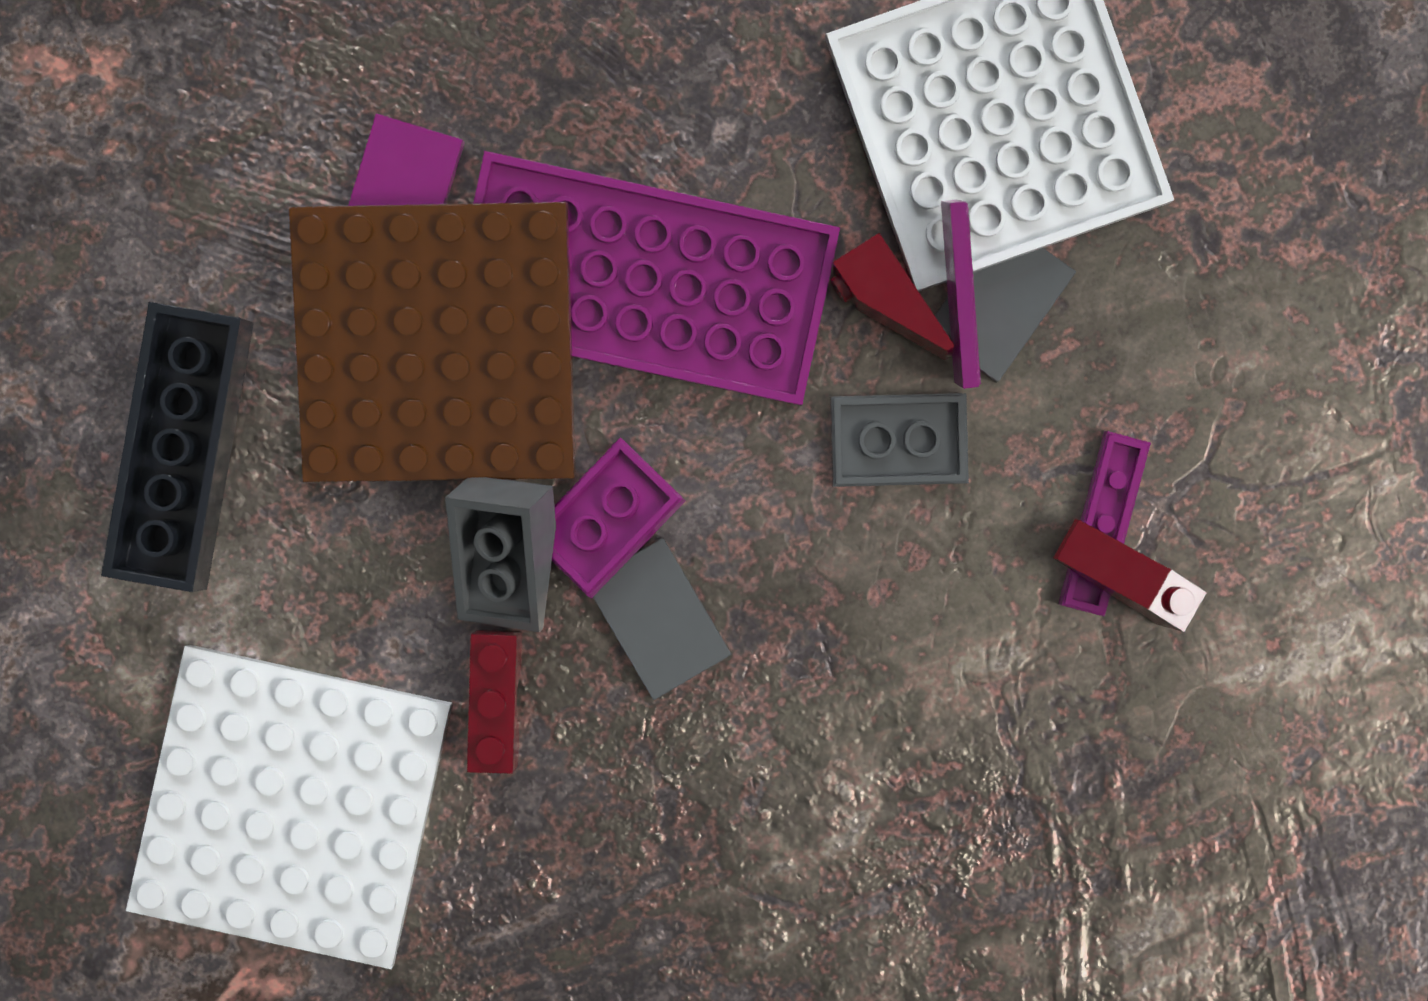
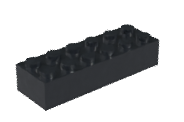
M154 302L148 303L103 560L102 577L187 592L207 590L253 331V322L233 316Z

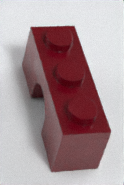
M477 630L471 634L467 747L468 773L513 774L518 767L520 721H517V689L519 677L521 676L522 631Z

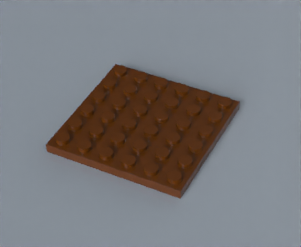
M568 202L289 207L303 482L465 480L475 477L496 479L575 478Z

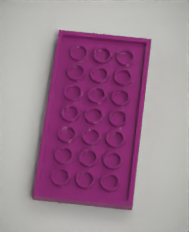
M484 151L473 204L568 202L572 357L802 406L840 227Z

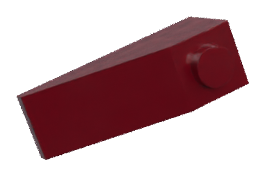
M880 233L833 262V274L835 277L830 281L844 303L851 300L856 309L944 360L953 355L955 345Z
M1078 519L1074 520L1053 557L1059 563L1157 625L1185 632L1207 593L1168 567Z

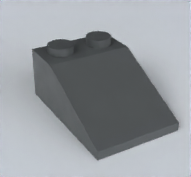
M488 477L467 478L445 497L458 620L540 632L544 626L556 531L553 486Z

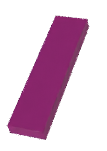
M957 199L941 201L950 333L951 341L955 345L952 355L954 383L963 389L975 388L981 384L969 209L966 201Z
M1104 431L1081 521L1123 544L1126 539L1151 442L1110 431ZM1068 568L1058 604L1105 617L1110 594Z

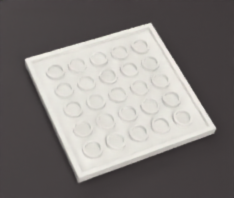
M920 0L826 33V43L910 280L918 292L947 282L941 201L957 199L968 203L973 272L1174 201L1104 0Z
M184 646L126 911L392 969L396 960L452 703L199 646Z

